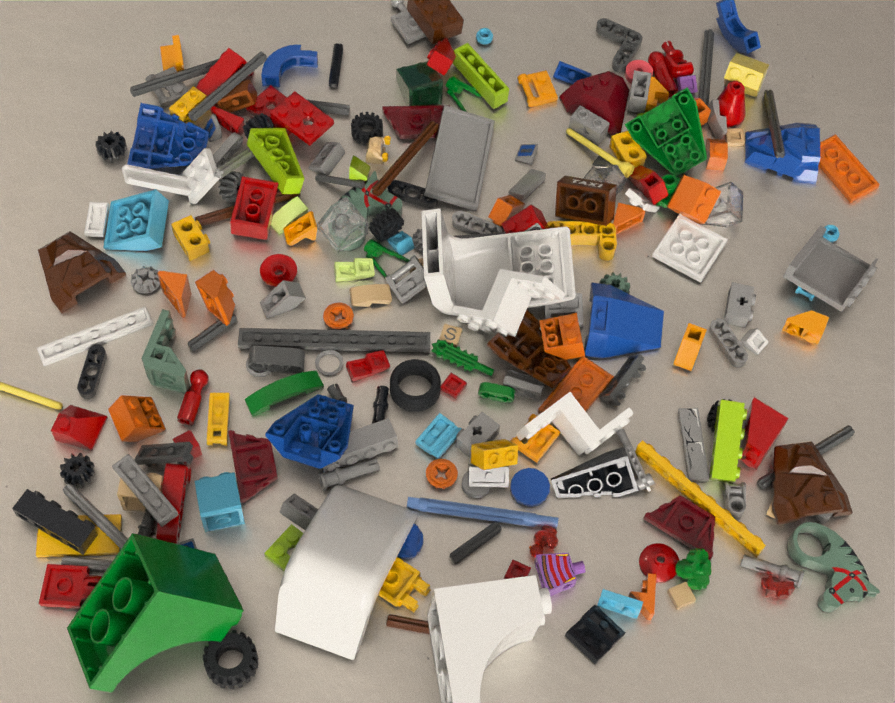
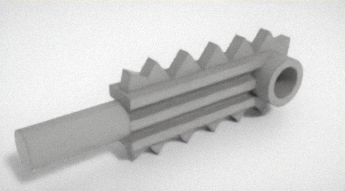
M618 430L617 434L638 476V479L635 481L640 491L647 488L648 492L651 491L649 486L655 484L651 474L645 473L625 430Z

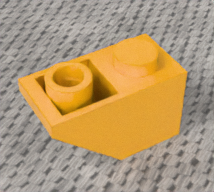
M812 310L787 318L782 330L790 335L801 337L810 343L818 344L829 317Z
M691 323L688 324L673 365L692 371L707 329Z

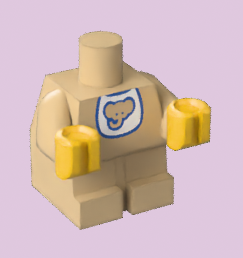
M390 136L369 139L366 163L384 165V162L388 161V153L385 152L386 147H383V145L390 144Z

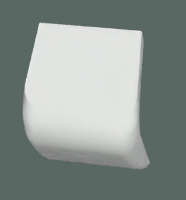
M441 209L421 211L424 279L432 304L440 312L456 316L451 312L454 305L483 310L500 269L545 276L565 293L563 300L554 299V301H550L541 296L539 298L531 297L527 308L575 299L571 238L568 227L461 239L450 235Z
M334 485L295 546L286 565L279 589L275 632L354 660L361 646L376 598L418 517L417 512L343 485Z

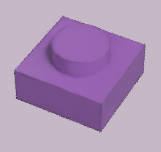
M696 75L677 78L679 92L687 87L691 93L698 92Z

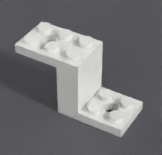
M500 269L483 310L454 305L451 312L457 316V320L467 323V327L474 331L481 329L488 334L496 332L500 333L503 337H507V335L516 336L531 297L539 298L541 296L550 301H554V299L563 300L565 293L545 276Z
M569 392L526 424L516 436L520 441L525 437L528 440L539 430L553 422L578 456L583 452L587 455L631 421L629 417L634 413L628 408L599 430L572 393Z

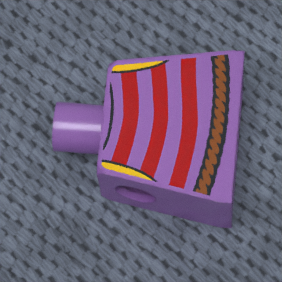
M569 553L538 554L535 557L534 563L541 588H548L550 596L574 587L577 581L576 575L586 572L584 562L572 563Z

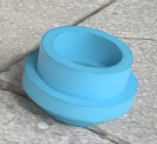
M481 28L476 34V40L481 44H489L493 40V34L490 29Z
M834 225L825 226L824 228L827 230L823 237L830 242L837 241L840 235L838 228Z

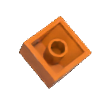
M683 175L667 207L698 224H705L721 191L706 182Z
M212 270L197 280L195 284L207 310L228 326L235 308V303L232 299L234 295L226 285L228 283L226 277Z

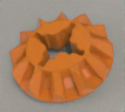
M340 302L329 305L323 314L325 324L331 330L333 328L337 330L347 329L352 324L354 317L352 309L347 304ZM342 312V319L339 318L337 321H335V316H338Z
M436 459L426 469V478L429 484L433 485L436 489L452 487L454 482L457 481V468L447 459ZM438 471L441 473L446 472V479L443 477L437 478Z

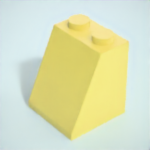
M736 53L726 71L724 86H727L732 81H738L744 85L746 94L757 97L769 64Z

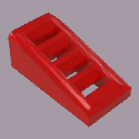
M215 106L211 107V113L216 116L221 126L231 133L235 132L240 136L243 134L244 118Z

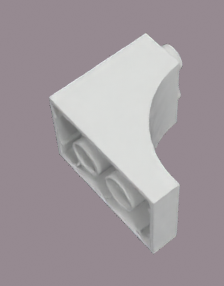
M536 575L436 588L433 590L426 614L441 703H481V681L487 666L510 647L532 640L539 626L545 625V614H550L552 611L551 596L548 588L538 587Z

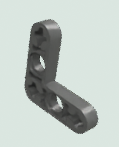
M599 19L596 25V32L622 44L613 58L612 69L616 72H624L626 66L632 61L641 46L642 35L609 19ZM620 31L623 33V35L618 36L615 34V32ZM623 50H630L632 53L625 54Z

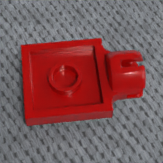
M47 564L39 605L80 609L102 576L89 575L90 569L88 566Z

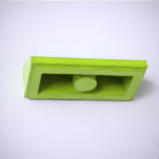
M353 155L350 163L349 179L366 181L369 176L370 166Z

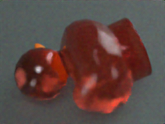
M544 525L540 531L534 534L533 540L535 544L529 546L530 554L533 558L538 554H543V548L554 549L557 547L558 538L556 535L558 531L555 528Z

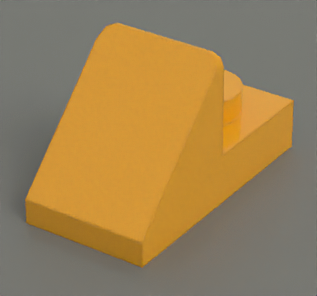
M651 77L645 112L655 108L657 103H664L669 97V92L655 77Z
M312 211L283 228L288 245L293 246L304 238L316 240L317 225Z

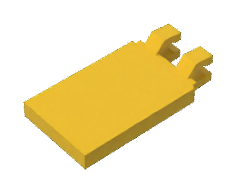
M396 557L378 595L395 607L403 605L414 613L419 605L418 601L410 596L411 592L415 588L417 592L426 597L431 589L430 585L420 577V571Z

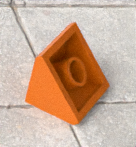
M159 271L157 274L163 294L182 318L186 317L192 294L187 274Z

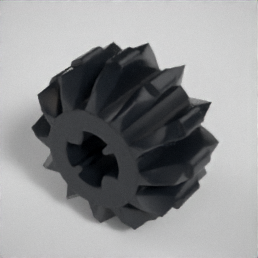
M263 113L250 117V120L246 121V124L243 126L247 139L251 128H274L270 117Z
M112 130L108 134L104 132L103 136H98V141L95 144L97 154L102 156L104 160L108 158L110 161L113 158L119 160V156H124L127 150L125 138L119 132L113 133Z
M71 453L70 459L64 458L65 464L60 465V476L66 484L71 483L76 487L80 483L83 487L84 481L91 482L90 476H94L93 468L95 466L89 456L83 457V454L79 453L75 457Z

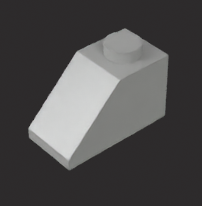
M283 280L260 304L266 318H271L295 309L306 297L299 283Z

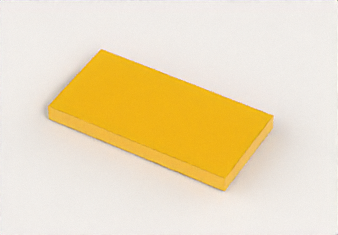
M121 514L104 515L120 532L122 531ZM78 515L80 520L84 521L86 519L92 522L98 534L85 554H80L38 529L36 557L117 555L120 552V548L87 515Z

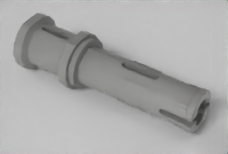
M375 458L344 469L337 467L334 471L325 474L319 473V482L322 489L327 490V487L336 484L343 485L346 480L379 471L380 466Z
M746 554L743 555L740 565L741 567L777 577L780 582L786 581L795 584L798 588L801 586L805 570L798 571L789 568L786 564L780 566Z

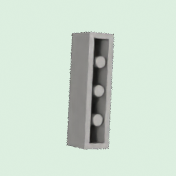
M389 418L350 431L348 448L339 460L323 467V473L334 471L337 467L353 465L363 459L373 458L377 454L389 452L397 448V435Z

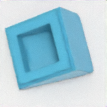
M403 231L387 239L396 253L404 255L414 249L412 237Z

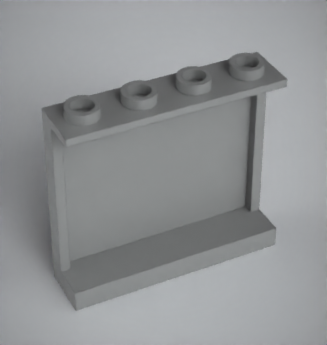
M820 225L790 263L783 277L842 312L846 306L850 307L855 300L853 296L858 297L863 287L868 283L869 276L872 277L878 268L875 266L878 259L876 258L870 265L823 237L827 229Z

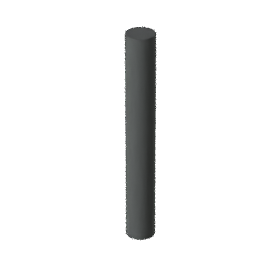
M316 174L315 176L316 181L361 189L365 186L364 181Z

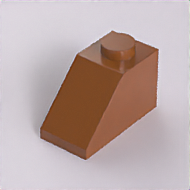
M248 79L240 82L219 100L217 104L220 109L232 113L254 105L258 93L251 80Z

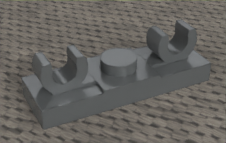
M641 354L629 356L599 398L603 402L610 401L613 406H619L621 403L617 400V396L620 399L626 397L625 393L621 391L622 388L627 387L631 383L632 377H641L638 369L640 371L646 370L645 365L642 364L644 357Z
M190 442L142 445L134 461L138 465L145 464L147 467H150L152 464L158 467L159 464L175 462L178 464L187 462L188 465H191L194 459L190 454L193 445Z

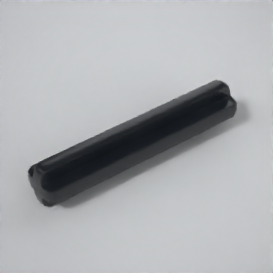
M335 43L333 48L329 76V87L331 88L338 87L343 54V45L341 43Z

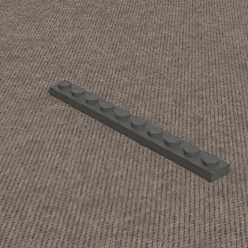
M239 328L238 348L271 346L301 350L430 352V332Z

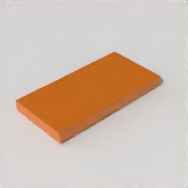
M836 134L820 142V162L818 166L850 203L879 187L880 184Z
M585 356L581 357L538 408L537 412L541 414L569 392L572 393L587 412L614 376Z

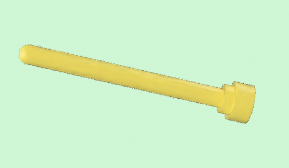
M568 128L566 130L567 135L617 167L622 176L625 178L631 176L635 168L634 165L629 162H621L573 129Z
M0 382V390L57 410L63 408L61 402Z

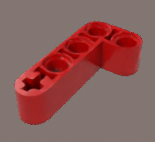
M166 463L162 494L177 510L179 515L163 527L158 523L156 539L174 544L179 543L186 485H189L191 480V467L188 465Z

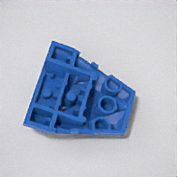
M141 103L134 141L130 149L127 165L147 169L189 166L201 151L207 147L209 132L191 122L185 123L179 120V116L175 114L171 116L163 112L164 109L159 106Z
M793 123L780 126L785 149V156L783 158L775 157L770 128L745 132L746 164L765 171L767 169L774 170L781 177L783 174L793 177L792 181L797 183L816 184L820 162V128L816 124Z

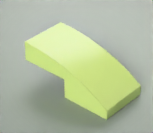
M298 196L273 215L272 228L279 235L284 232L283 228L307 214L308 208Z
M354 258L353 262H335V282L373 277L375 275L373 258Z

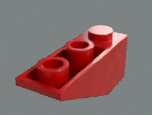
M446 37L442 42L439 40L434 48L431 49L427 56L429 59L427 65L444 76L448 72L456 55Z
M639 165L634 168L633 173L628 177L653 205L669 195L664 180L651 169Z

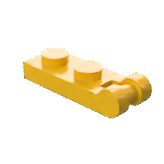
M210 393L207 446H213L214 444L228 445L230 393ZM214 431H221V436H214Z

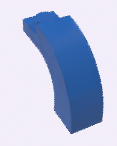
M721 0L717 2L716 6L719 17L716 20L728 43L735 50L744 54H749L761 48L758 32L747 29L740 21L735 1Z
M289 45L274 51L263 65L261 74L262 85L280 87L282 75L292 67L318 68V51L301 50V45Z

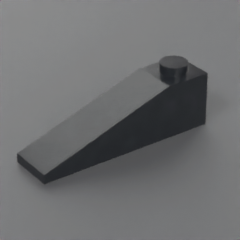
M624 447L606 452L551 478L557 498L601 497V495L621 497L639 491Z

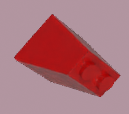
M755 397L749 406L747 417L744 421L745 435L741 444V448H743L741 460L747 466L758 469L780 436L789 418Z

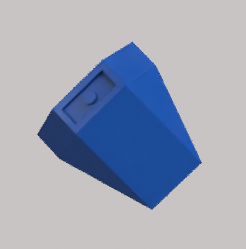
M591 282L589 298L591 312L589 332L585 338V356L603 359L661 348L663 310L611 285Z
M317 394L276 420L267 430L265 436L284 458L321 469L339 460L348 448L354 405Z

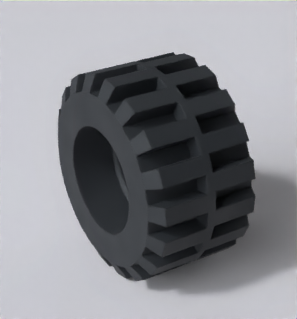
M232 630L231 633L225 635L221 642L208 641L209 646L204 647L203 662L207 675L214 684H220L221 688L229 686V689H234V685H238L240 688L243 686L242 683L244 681L246 683L251 681L250 676H255V668H258V655L252 639L249 636L246 637L245 633L240 632L238 634L237 630ZM235 650L243 654L241 663L234 668L227 669L218 664L220 657L227 651Z

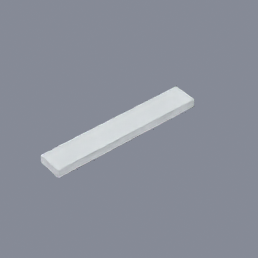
M145 306L37 348L43 366H47L89 350L94 345H102L153 325V321Z

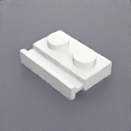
M629 188L625 193L629 197L628 201L631 204L640 206L644 211L656 213L660 208L658 205H653L640 190Z

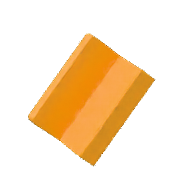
M179 35L172 36L173 45L160 47L163 71L173 66L177 72L184 70Z

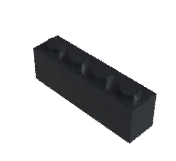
M27 489L12 508L16 516L84 555L98 536L95 525L86 519L84 521L80 520L78 515L71 510L65 511L61 509L62 506L56 501L51 500L49 502L40 492L36 490L32 492Z

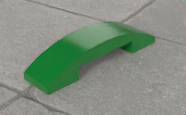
M316 370L302 372L282 378L257 390L248 396L245 402L253 417L270 410L271 405L304 392L308 395L324 388V385Z

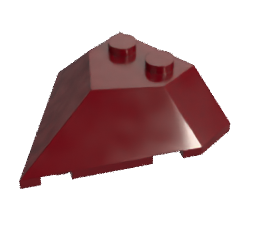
M607 71L577 80L559 96V99L566 112L570 114L574 113L579 106H582L610 123L608 133L613 136L621 133L630 90L623 77Z

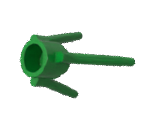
M455 76L450 77L446 83V88L449 89L447 93L454 99L462 111L467 112L455 93L460 94L465 89L481 97L476 92V88L460 81Z
M370 239L364 247V251L367 253L366 258H373V264L384 278L387 274L374 257L378 258L385 252L405 262L410 261L373 239Z

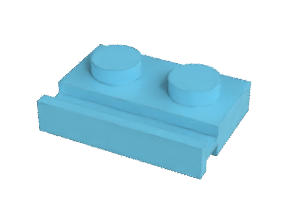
M439 413L418 437L415 444L428 454L436 457V459H440L456 440V435L462 428H458L455 423Z
M603 589L597 606L637 619L643 601Z

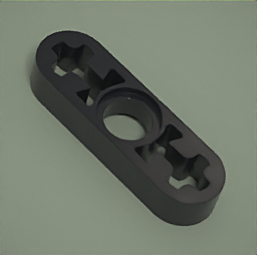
M393 180L387 187L388 192L404 202L429 209L436 207L438 204L436 199L427 201L429 197L424 196L426 188L399 180ZM411 191H415L418 195L416 197H410L408 196V193Z
M94 345L88 350L77 385L80 396L85 399L92 398L96 394L105 366L107 354L101 345ZM100 352L101 355L97 356L96 363L94 355H97V353ZM90 368H96L98 370L97 373L92 376L88 375L87 371ZM88 380L90 381L89 386L91 389H88L87 392H84V389L87 388Z

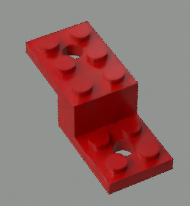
M271 85L257 96L254 105L246 107V110L254 116L261 113L267 115L272 120L274 128H285L288 136L293 133L309 146L334 125V120L296 91L286 97ZM269 105L276 106L274 109L267 108ZM307 121L313 122L312 125H305L304 123Z

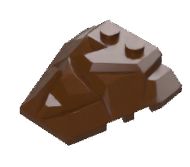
M71 231L38 249L51 300L61 314L78 304L75 297L105 278L112 284L126 275V272L114 258Z
M526 309L516 336L507 335V337H503L500 333H497L487 343V347L500 359L553 389L572 367L567 360L544 351L542 333L539 329L540 322Z
M813 442L774 447L773 471H775V481H773L772 486L774 489L772 509L777 525L794 523L805 516L833 513L832 517H838L853 513L847 493Z

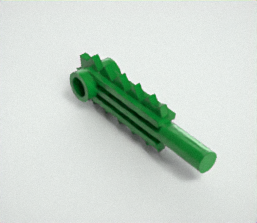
M438 339L437 343H432L433 349L431 352L435 353L436 357H443V361L448 359L450 364L456 363L457 367L463 366L464 371L468 370L471 372L476 369L492 377L494 369L479 363L478 356H474V353L468 354L467 349L461 351L460 346L455 348L453 343L448 345L446 340Z

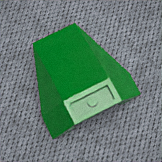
M688 87L642 116L639 115L625 124L633 140L675 177L707 160L697 103Z

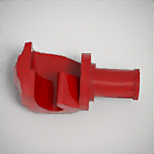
M668 41L669 46L667 42H664L661 46L666 54L664 61L673 80L677 81L678 77L692 75L694 72L692 62L687 63L686 60H683V52L675 50L671 41Z

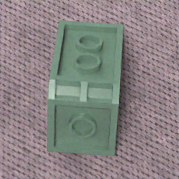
M162 309L141 359L151 385L185 394L190 389L187 371L168 345L170 339L174 338L176 329L173 326L170 311Z

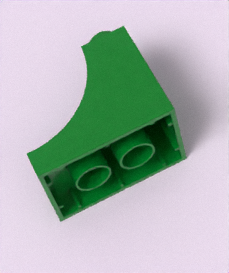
M132 533L70 622L67 630L89 689L113 692L119 682L130 671L162 651L191 642H221L231 627L238 624L244 610L215 553Z

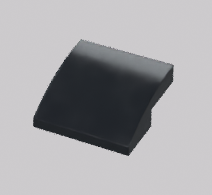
M594 605L566 632L565 636L594 664H597L626 632L597 605Z

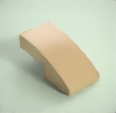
M389 284L362 285L349 289L352 306L370 307L372 303L390 304L392 301Z

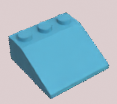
M155 189L111 201L103 248L105 250L149 251L161 248L169 200Z

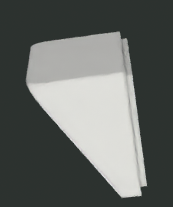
M758 328L750 329L739 342L758 355L769 341Z

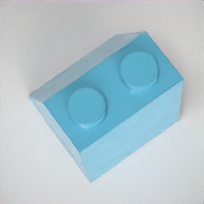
M224 472L215 477L205 476L194 481L200 517L205 533L245 524L235 472Z

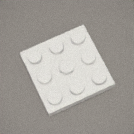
M679 214L653 252L652 257L701 283L728 239Z

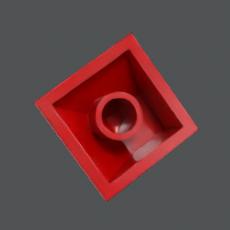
M70 405L58 414L51 432L56 441L92 451L108 417Z

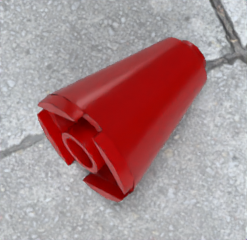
M732 81L728 83L716 99L719 100L720 116H726L727 128H731L734 125L739 126L744 121L746 115L745 87L741 82Z

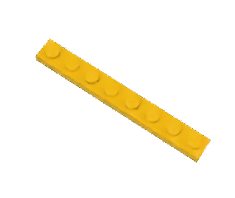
M642 440L637 445L635 452L646 464L688 500L714 515L715 523L757 558L762 553L766 545L760 537L748 531L747 527L742 522L734 519L727 509L721 508L712 496L706 495L698 484L691 482L681 470L672 466L666 457L659 455L651 444L645 443Z

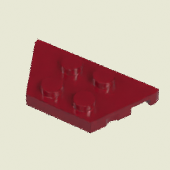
M444 105L382 106V112L399 139H416L431 121L438 123V125L440 124ZM438 130L433 134L431 138H436Z
M230 430L228 433L241 503H244L278 479L271 442L268 439L256 438L249 434L245 436Z
M681 495L672 499L671 502L659 506L653 512L645 514L643 518L645 521L691 549H705L708 552V560L712 559L714 515Z

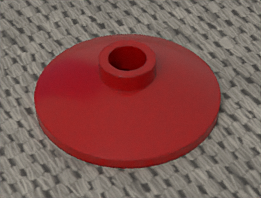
M284 254L271 255L260 266L262 280L272 287H277L283 280L293 282L297 275L295 261Z
M654 543L644 548L641 552L639 566L646 577L648 573L656 574V582H667L676 576V564L680 560L677 553L670 546ZM659 557L662 558V559L664 560V562H663V563L658 562V561H657V558H659Z

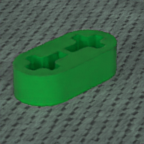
M489 382L480 383L478 390L480 397L504 403H512L516 393L511 387Z

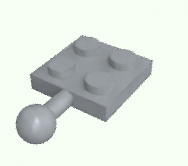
M390 0L391 5L401 11L391 16V22L405 42L410 44L426 37L403 4L404 0Z

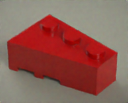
M228 48L221 54L216 64L210 67L209 72L198 82L196 88L209 96L247 63L246 60Z

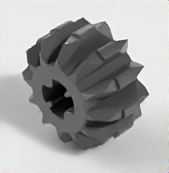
M232 171L219 180V195H222L223 200L236 202L242 176L244 177L243 174Z

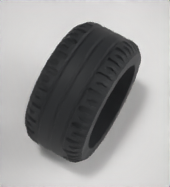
M411 359L400 363L393 370L390 376V394L393 401L400 408L411 412L423 411L433 406L439 398L441 389L440 375L437 369L425 360ZM418 375L426 378L432 387L423 395L412 396L403 392L399 384L408 376Z

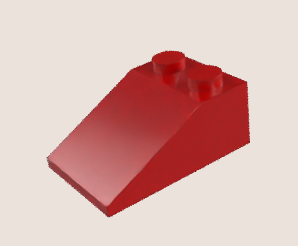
M242 176L230 221L231 234L263 240L268 239L279 183Z

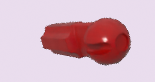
M658 51L652 52L648 57V63L653 68L655 78L669 92V97H672L677 93L678 89L664 61V55Z
M202 369L195 370L190 375L191 386L189 391L185 392L177 416V421L181 424L188 426L194 424L202 400L200 395L202 388L209 381L208 374Z

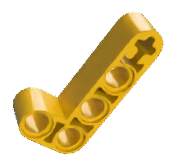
M582 221L547 222L549 228L568 227L570 233H572L570 234L571 245H598L600 259L610 261L614 258L617 239L616 228L613 223L603 226Z

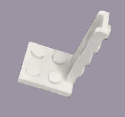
M207 148L201 151L183 171L181 176L132 165H124L122 167L127 184L186 195L192 204H197L220 179L219 176L215 175L217 167L211 149Z

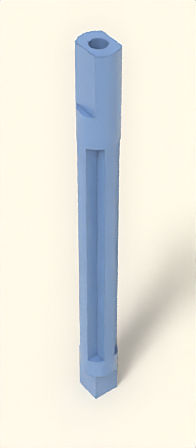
M408 497L407 501L408 509H415L421 512L529 527L537 526L557 529L558 517L536 515V513L421 497Z

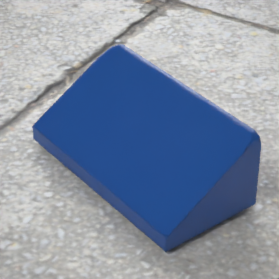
M559 61L553 75L554 78L571 85L577 80L592 76L591 73Z

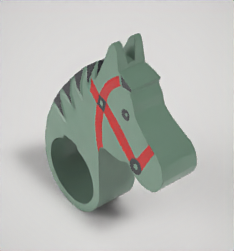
M376 171L372 173L368 181L364 182L365 186L363 189L353 187L337 201L332 209L329 219V238L331 243L340 250H355L364 243L368 216L381 214V211H386L387 208H394L402 216V200L388 192L387 189L380 196L372 193V188L379 181ZM344 222H353V224L361 229L359 234L351 238L341 237L334 232L335 228Z
M806 522L798 526L789 536L787 550L790 557L797 564L823 573L828 577L825 585L826 591L819 596L817 602L824 612H833L847 601L860 602L865 596L875 597L876 594L880 593L879 589L869 582L866 570L853 549L833 530L818 523ZM809 533L815 536L820 541L822 549H824L822 555L812 557L805 554L798 545V534Z

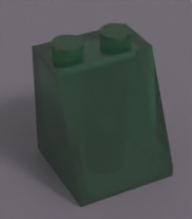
M428 61L396 69V81L406 106L442 104L443 80L436 70L427 65Z

